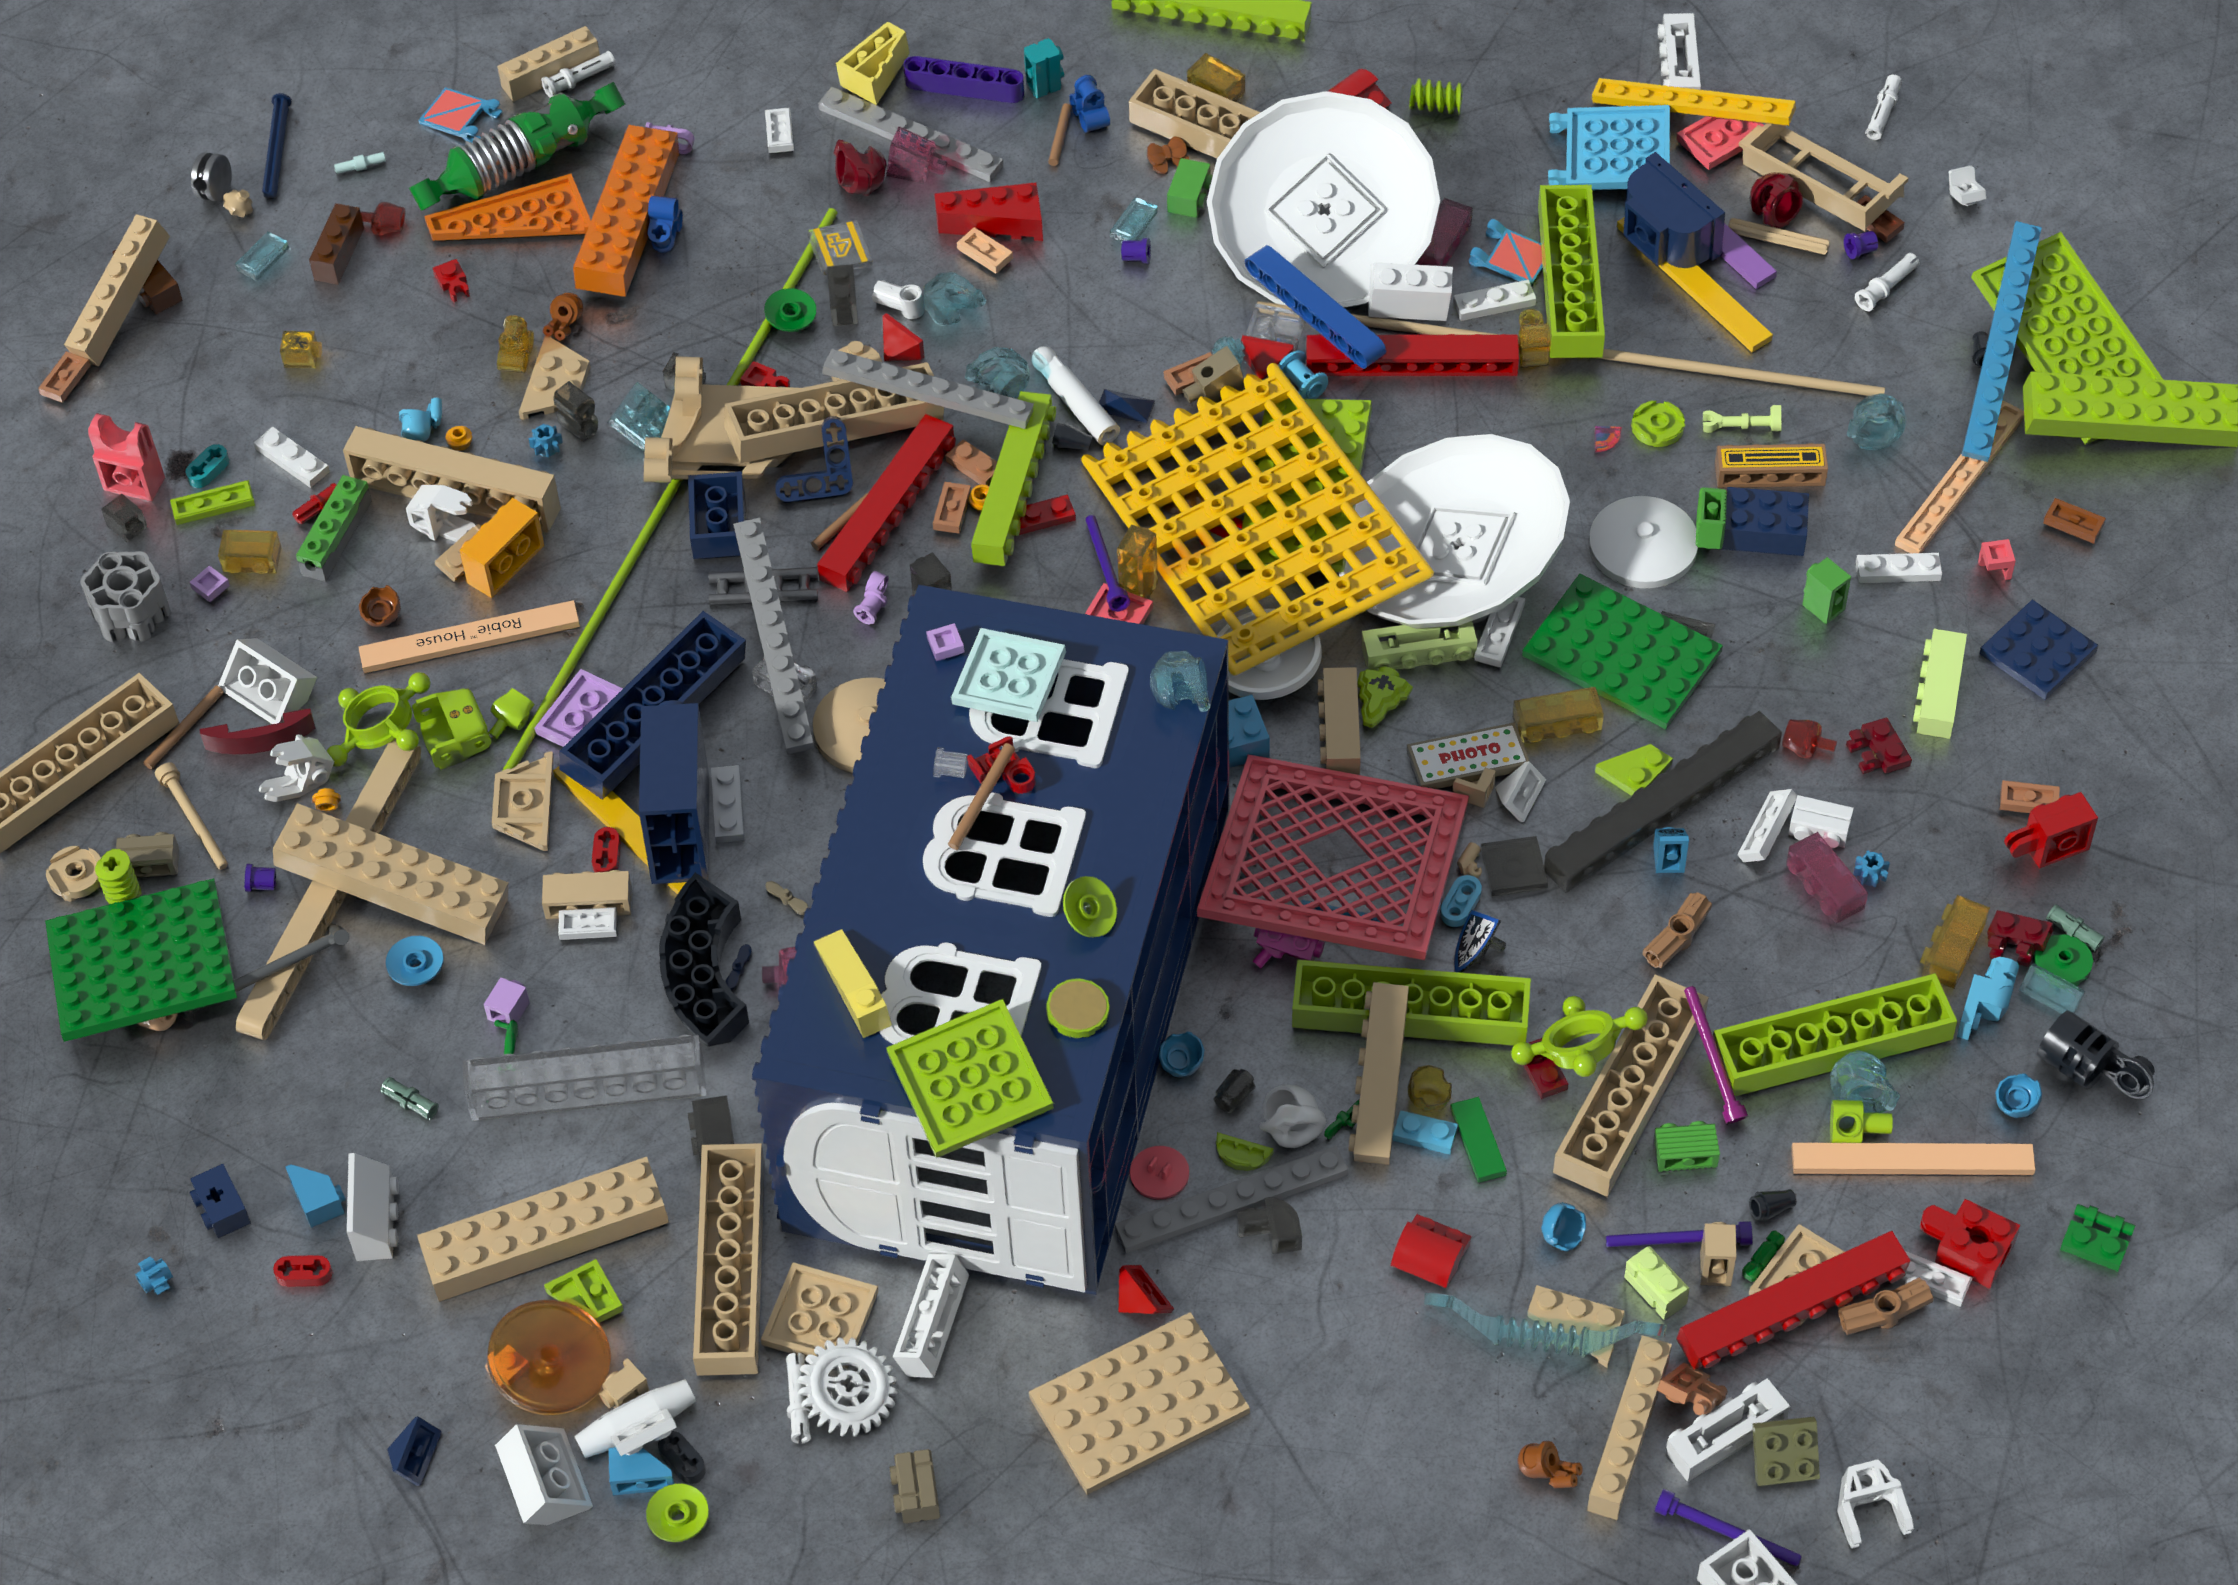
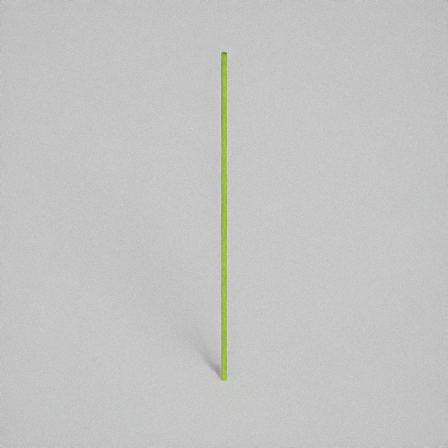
M833 208L828 209L818 226L823 238L838 214ZM815 233L782 289L796 287L819 247ZM766 318L727 385L738 386L740 378L752 363L772 328V325ZM671 479V483L665 489L503 770L515 768L520 763L536 735L535 726L556 701L683 480Z

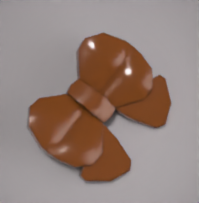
M1172 137L1168 145H1163L1162 147L1155 143H1150L1147 147V158L1153 166V170L1159 174L1168 173L1167 160L1172 159L1178 167L1181 158L1189 159V156H1186V145L1180 137Z

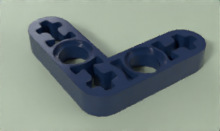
M831 416L822 423L821 430L827 470L780 477L775 484V491L779 499L790 502L843 495L851 490L853 479L847 433L841 418ZM830 423H836L837 427H841V430L837 431L838 441L843 439L844 443L835 442L827 445V441L833 442L831 432L826 431V429L830 428ZM839 448L844 451L845 457L841 462H833L830 459L829 454L833 449ZM838 475H842L845 480L848 479V482L844 483L843 488H839L838 484L835 483L829 484L831 490H826L825 476H829V482L836 481ZM809 479H819L822 483L820 490L816 492L809 491L806 487ZM797 480H802L803 494H799V488L792 489L789 495H785L783 490L780 491V488L784 487L785 482H789L790 486L793 487L799 486Z

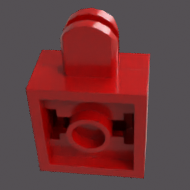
M2082 792L2064 795L2055 802L2047 805L2040 804L2030 811L2027 826L2010 832L2005 837L2004 844L2010 849V853L2014 858L2029 853L2040 869L2090 850L2098 816Z
M1964 1199L1956 1215L1936 1205L1927 1207L1923 1211L1920 1223L1923 1233L1941 1241L1935 1263L1973 1277L1972 1281L1991 1289L2014 1247L2021 1226L1967 1199Z

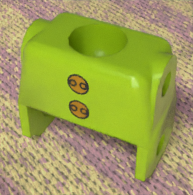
M462 688L434 693L417 699L416 703L412 705L416 722L420 723L425 746L436 768L442 770L462 763L475 754L486 750L491 745L492 740L488 733L487 725L470 689ZM430 708L428 711L422 712L424 709Z

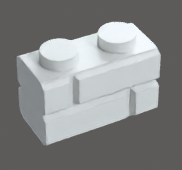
M1797 795L1788 835L1794 836L1800 841L1813 840L1822 842L1830 848L1838 846L1845 848L1854 808Z

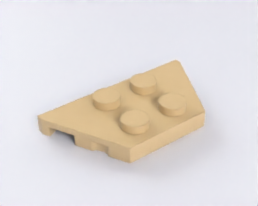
M545 336L519 410L520 419H529L528 414L544 411V415L555 413L558 410L578 407L591 368L589 360L553 338Z
M553 752L544 753L543 758L529 763L527 760L518 764L515 768L500 771L495 774L492 827L543 851H548Z

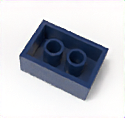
M742 471L688 475L690 543L693 559L739 556L740 551L733 524L746 521L745 488Z
M1727 487L1726 526L1722 550L1804 556L1808 529L1809 493Z

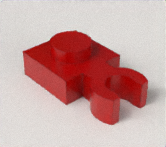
M457 259L433 267V273L443 292L449 290L450 298L453 302L457 301L456 293L464 292L466 297L470 296L469 288L466 284V275Z
M755 361L751 363L740 378L741 386L790 387V381L787 377L777 376L775 369Z

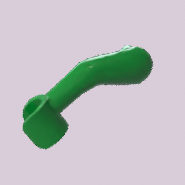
M495 1020L494 1025L496 1027L507 1029L504 1043V1060L499 1064V1072L501 1075H504L505 1070L508 1067H512L510 1077L515 1079L519 1074V1069L514 1063L518 1023L515 1020H511L509 1024L501 1022V1020Z

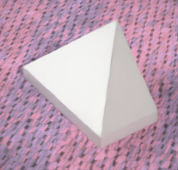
M1528 761L1499 783L1495 789L1502 804L1519 822H1524L1546 779Z

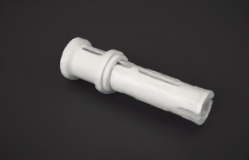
M606 51V53L574 68H562L560 73L549 78L545 76L541 79L543 89L549 98L563 90H571L576 86L577 82L615 66V59L610 51Z
M1908 253L1882 277L1873 278L1869 282L1868 287L1855 293L1857 305L1865 311L1874 309L1880 299L1883 300L1889 296L1892 287L1920 265L1919 259L1910 263L1917 256L1913 253Z

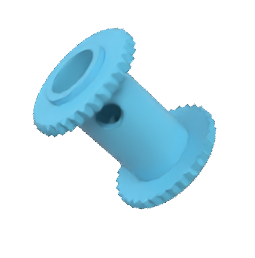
M1297 350L1289 353L1281 360L1278 366L1287 378L1299 388L1298 392L1303 399L1319 398L1327 388L1328 376L1322 372L1314 374L1305 365L1307 357L1303 351Z

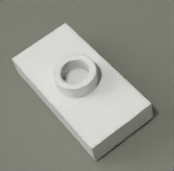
M790 108L765 110L769 153L794 151Z
M616 907L560 910L559 940L617 937Z

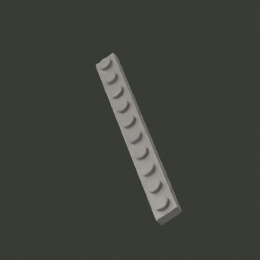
M756 518L734 523L787 755L813 749L815 747L761 520Z

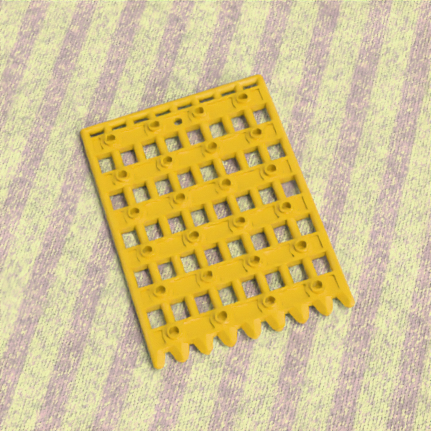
M1276 363L1268 365L1267 373L1269 378L1265 380L1247 373L1244 378L1245 390L1241 392L1231 386H1224L1220 391L1222 401L1218 403L1207 397L1200 396L1197 401L1199 412L1194 415L1185 409L1177 408L1174 412L1175 424L1171 426L1161 420L1154 419L1150 425L1152 435L1147 438L1136 431H1130L1127 435L1128 447L1124 449L1114 443L1107 442L1103 448L1105 458L1100 461L1088 454L1083 455L1081 458L1085 468L1201 633L1205 636L1218 638L1210 625L1223 618L1233 631L1219 638L1228 640V671L1233 676L1239 675L1430 579L1434 575L1431 566ZM1290 398L1297 409L1283 415L1276 404ZM1267 410L1274 421L1260 427L1253 418V415ZM1243 421L1251 432L1236 438L1229 427ZM1315 431L1323 443L1309 449L1301 438ZM1220 433L1227 444L1213 450L1206 439ZM1292 443L1299 455L1285 461L1277 449ZM1196 444L1203 453V456L1190 462L1182 450ZM1268 454L1276 466L1261 472L1254 461ZM1173 456L1180 467L1166 473L1159 462ZM1340 465L1349 477L1334 483L1327 471ZM1244 466L1252 478L1238 484L1231 475V472ZM1149 467L1156 479L1142 485L1135 474ZM1317 477L1325 489L1311 495L1303 483ZM1221 478L1228 487V490L1214 496L1207 484ZM1126 479L1133 490L1119 497L1111 485ZM1197 489L1205 501L1190 507L1183 496ZM1294 489L1301 500L1287 507L1279 495ZM1269 500L1277 512L1263 518L1255 507ZM1367 500L1374 509V512L1361 518L1352 506ZM1173 501L1181 513L1166 519L1159 508ZM1343 511L1351 523L1337 530L1329 520V517ZM1246 512L1254 524L1239 530L1232 518ZM1150 513L1157 525L1143 531L1136 522V519ZM1319 523L1327 535L1313 542L1305 529ZM1222 524L1230 536L1215 542L1208 530ZM1393 534L1401 547L1387 553L1379 543V540ZM1295 535L1303 547L1289 554L1281 541ZM1198 536L1206 548L1191 554L1184 542ZM1369 546L1377 559L1363 565L1355 552ZM1271 547L1279 559L1265 566L1257 553ZM1175 548L1182 560L1167 566L1160 554ZM1345 558L1353 571L1339 577L1331 564ZM1247 559L1255 571L1241 578L1233 565ZM1321 570L1329 583L1315 589L1307 579V576ZM1417 570H1420L1419 572H1417V573H1415V574H1413V575H1411V576H1409V577H1407V578L1405 577V576H1407V575H1409V574H1411V573H1413V572H1415V571H1417ZM1223 571L1231 583L1217 590L1209 577ZM1297 582L1305 595L1291 601L1283 591V588ZM1393 582H1396L1395 584H1393V585H1391V586H1389V587H1387V588H1385V589H1383V590L1381 589V588H1383V587H1385V586H1387V585H1389V584H1391V583H1393ZM1199 583L1207 595L1192 601L1185 589ZM1273 594L1281 607L1266 613L1258 601ZM1369 594H1372L1371 596H1369V597L1363 599L1362 601L1357 602V600H1359V599H1361V598H1363V597H1365V596H1367V595H1369ZM1317 601L1324 602L1321 606L1314 605ZM1248 606L1257 619L1242 625L1234 613ZM1345 606L1348 607V608H1346V609H1344V610H1342V611H1340V612H1338V613H1336V614H1333V612H1335V611H1337V610H1339V609H1341V608H1343V607H1345ZM1321 618L1324 619V620H1322V621H1320V622H1318V623H1316V624H1314V625H1312V626L1309 627V624H1311V623H1313V622H1315V621H1317V620H1319V619H1321ZM1299 630L1298 633H1296V634H1294V635H1292V636H1290V637H1288V638H1286V639L1284 638L1285 636H1287V635H1289V634H1291V633H1293V632ZM1273 642L1275 643L1274 645H1272V646H1270V647H1268V648H1266V649L1260 651L1261 648H1263V647H1265V646H1267V645H1269V644H1271V643H1273ZM1250 654V657H1248V658H1246V659H1244V660H1242V661H1240V662H1238V663L1235 662V661H1237V660H1239V659H1241V658H1243V657H1245V656H1247V655Z

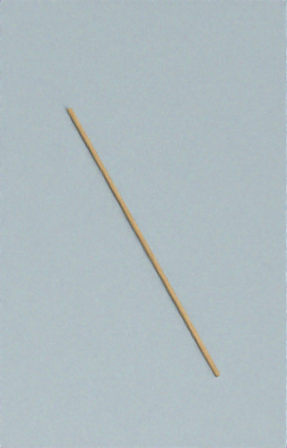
M1257 302V312L1300 317L1286 305ZM1352 314L1366 327L1428 335H1501ZM1518 337V348L1549 352V342ZM1603 349V358H1597L1884 398L1885 387L1610 349Z

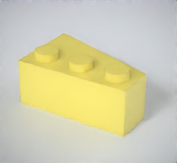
M886 22L836 63L840 85L877 105L910 54L906 32L889 22Z

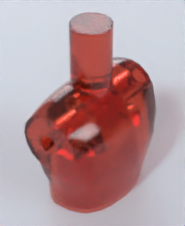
M380 202L374 212L361 211L363 222H370L371 231L376 235L401 232L403 229L406 215L404 207L389 202Z
M1790 719L1784 733L1782 746L1807 759L1814 755L1817 748L1835 752L1837 741L1821 737L1822 726L1816 721Z

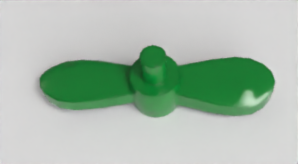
M1360 1099L1357 1100L1353 1105H1359ZM1353 1105L1347 1112L1340 1111L1336 1116V1121L1326 1128L1324 1136L1327 1139L1334 1137L1342 1126L1349 1125L1352 1128L1355 1126L1356 1123H1352Z

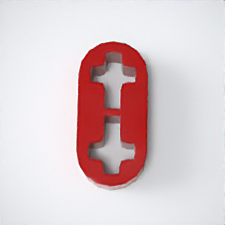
M603 827L594 835L592 867L594 872H610L619 869L621 843L619 833L612 827ZM611 838L608 848H604L606 839ZM604 858H608L609 864H607V867L601 868L604 864Z
M320 1255L284 1256L278 1259L273 1267L277 1282L285 1287L323 1286L331 1280L333 1275L330 1262L327 1258ZM288 1267H292L293 1270L289 1272V1275L284 1276L283 1272H286ZM317 1267H322L323 1270H320L319 1275H314L313 1272L317 1270Z

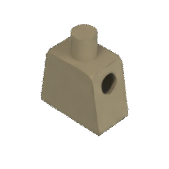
M1228 346L1222 348L1192 369L1195 383L1184 388L1183 393L1189 403L1198 400L1200 396L1207 397L1218 403L1222 401L1220 391L1224 386H1231L1239 392L1245 390L1240 364Z

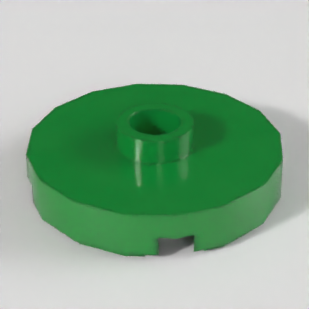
M2061 934L2050 936L2044 952L2036 950L2033 962L2037 974L2039 975L2040 973L2045 978L2044 981L2049 985L2058 988H2073L2089 977L2093 965L2092 952L2084 942L2076 937Z

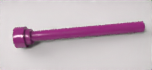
M1694 986L1687 987L1684 992L1725 1103L1723 1106L1724 1112H1722L1725 1123L1732 1124L1749 1117L1745 1105H1741L1740 1100L1736 1101L1696 988Z

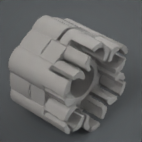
M106 552L99 557L98 561L81 578V586L92 617H95V620L99 623L103 637L107 641L113 642L112 629L117 641L124 639L127 632L130 639L137 640L139 637L140 641L148 640L151 638L150 633L154 632V623L157 624L164 621L161 608L166 617H169L171 613L160 576L150 562L149 556L144 552Z

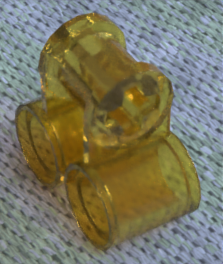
M1534 309L1524 310L1519 315L1520 365L1522 368L1549 365L1548 347L1550 346L1548 323H1544L1543 316L1539 311Z
M510 315L504 319V332L499 336L500 349L497 356V369L499 371L525 373L528 366V354H531L533 349L534 332L528 330L527 322L523 318Z

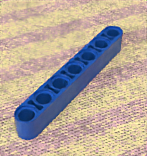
M1265 245L1245 259L1246 269L1257 281L1359 367L1365 369L1386 354V347L1376 334L1271 246Z

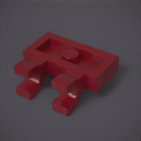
M1887 717L1862 724L1861 729L1849 732L1852 740H1848L1846 746L1851 753L1867 746L1871 749L1870 751L1862 752L1861 755L1864 761L1859 762L1858 766L1863 774L1878 768H1882L1886 774L1911 766L1912 758Z
M1997 910L1987 931L1988 939H1990L1988 947L1992 948L1989 953L1990 958L2002 957L2007 943L2017 945L2016 954H2020L2017 960L2018 965L2029 967L2035 950L2044 952L2053 932V923Z

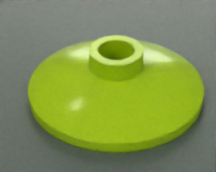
M1083 876L1072 881L1066 888L1063 897V908L1065 916L1073 929L1081 935L1091 938L1100 937L1108 933L1113 927L1117 916L1116 901L1108 886L1095 877Z
M671 1484L661 1488L652 1496L646 1509V1519L651 1531L660 1539L669 1542H683L695 1537L704 1528L709 1516L708 1503L704 1495L697 1488L687 1484ZM678 1514L684 1516V1518L681 1520H673V1518Z

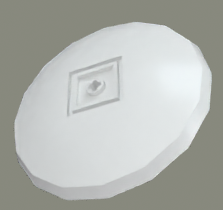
M1328 91L1280 100L1243 123L1217 158L1207 198L1214 244L1238 280L1272 302L1286 305L1257 281L1245 266L1246 258L1265 245H1269L1343 308L1365 304L1369 301L1371 264H1416L1431 243L1440 204L1433 159L1410 125L1371 99ZM1320 207H1330V215H1320Z
M1494 434L1448 437L1403 454L1367 481L1368 485L1434 571V575L1430 579L1367 610L1379 618L1412 628L1460 626L1505 608L1536 584L1562 546L1570 499L1559 468L1531 444ZM1363 500L1355 506V511L1361 518L1374 512V509L1367 500ZM1393 534L1379 540V543L1387 553L1401 547ZM1369 546L1355 552L1363 565L1377 559ZM1346 561L1344 572H1338L1339 576L1341 577L1353 571V569ZM1417 570V571H1415V572H1413V573H1411V574H1409V575H1407V576H1405V577L1407 578V577H1409V576H1411V575H1413V574L1419 572L1420 570ZM1393 582V583H1391V584H1389V585H1387V586H1385V587H1383V588H1381V589L1383 590V589H1385V588H1387V587H1389V586L1395 584L1396 582ZM1369 594V595H1367V596H1365V597H1363V598L1357 600V602L1362 601L1363 599H1365V598L1371 596L1372 594Z

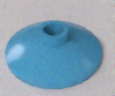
M410 936L401 939L390 948L386 956L388 974L394 981L406 986H418L431 981L439 974L444 962L441 947L437 942L425 936Z

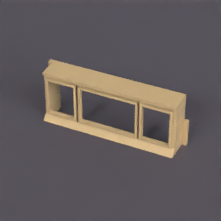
M1766 123L1763 127L1758 125L1739 142V147L1743 148V165L1761 175L1773 172L1787 173L1798 183L1799 191L1803 198L1865 232L1867 227L1899 197H1904V185L1908 182V177L1900 173L1890 183H1887L1786 128V125ZM1779 139L1801 150L1787 164L1765 153ZM1811 155L1858 182L1842 195L1795 168ZM1868 186L1879 192V194L1864 207L1852 199Z

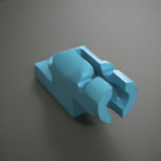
M2005 957L1993 958L1984 977L1974 974L1957 1037L1968 1040L1971 1029H1978L1980 1018L1999 1021L2008 1010L2019 969L2016 961Z

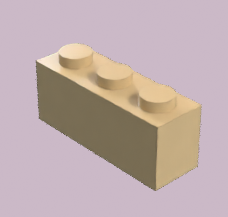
M612 870L610 872L594 873L585 871L574 874L554 873L552 875H543L542 906L545 919H559L560 910L614 907L617 909V916L631 915L632 885L629 871Z

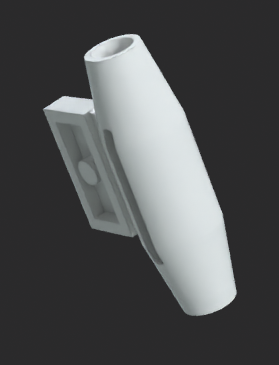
M686 1379L650 1390L605 1413L574 1437L585 1458L607 1452L609 1448L616 1447L620 1456L624 1454L632 1455L640 1451L644 1444L669 1436L671 1430L677 1428L673 1418L695 1403L696 1399Z

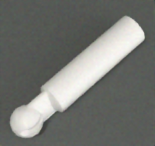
M1046 346L1037 348L1033 352L1031 360L1034 368L1043 374L1051 388L1100 445L1113 442L1120 433V427L1069 367L1059 360L1052 348Z

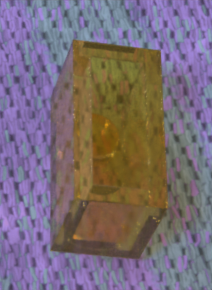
M1207 53L1201 56L1187 70L1188 83L1234 102L1245 93V75Z
M223 530L218 557L223 572L277 573L282 547L277 531Z

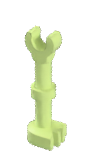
M1772 405L1770 416H1748V413H1741V416H1722L1711 410L1704 411L1703 421L1711 422H1703V432L1711 433L1722 427L1748 429V426H1770L1773 432L1781 431V405Z

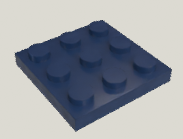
M2032 599L1980 647L1979 654L2046 700L2097 652L2098 644Z

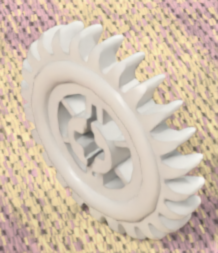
M839 1337L836 1341V1346L827 1340L824 1344L826 1350L816 1346L814 1353L817 1356L811 1354L806 1356V1362L810 1363V1365L806 1364L800 1367V1372L806 1375L799 1377L797 1380L798 1384L806 1385L798 1391V1396H808L803 1401L801 1407H813L808 1418L819 1414L820 1419L817 1426L820 1427L828 1421V1432L832 1433L836 1426H840L841 1436L846 1434L848 1427L851 1428L854 1437L858 1435L860 1426L864 1429L865 1433L871 1430L870 1422L875 1427H879L881 1424L879 1415L884 1419L888 1418L889 1411L886 1407L893 1408L895 1405L894 1400L889 1396L893 1397L898 1393L895 1388L890 1386L896 1383V1377L888 1376L893 1367L891 1365H883L886 1356L876 1357L877 1348L873 1347L867 1350L866 1341H862L859 1346H856V1341L852 1337L848 1344H845L844 1340ZM842 1365H850L858 1368L856 1372L852 1370L844 1371ZM834 1368L837 1369V1378L828 1376ZM860 1371L865 1374L869 1382L862 1380L859 1375ZM843 1384L847 1385V1389L850 1390V1392H846V1387L843 1386ZM859 1394L868 1395L867 1399L859 1404L857 1396Z

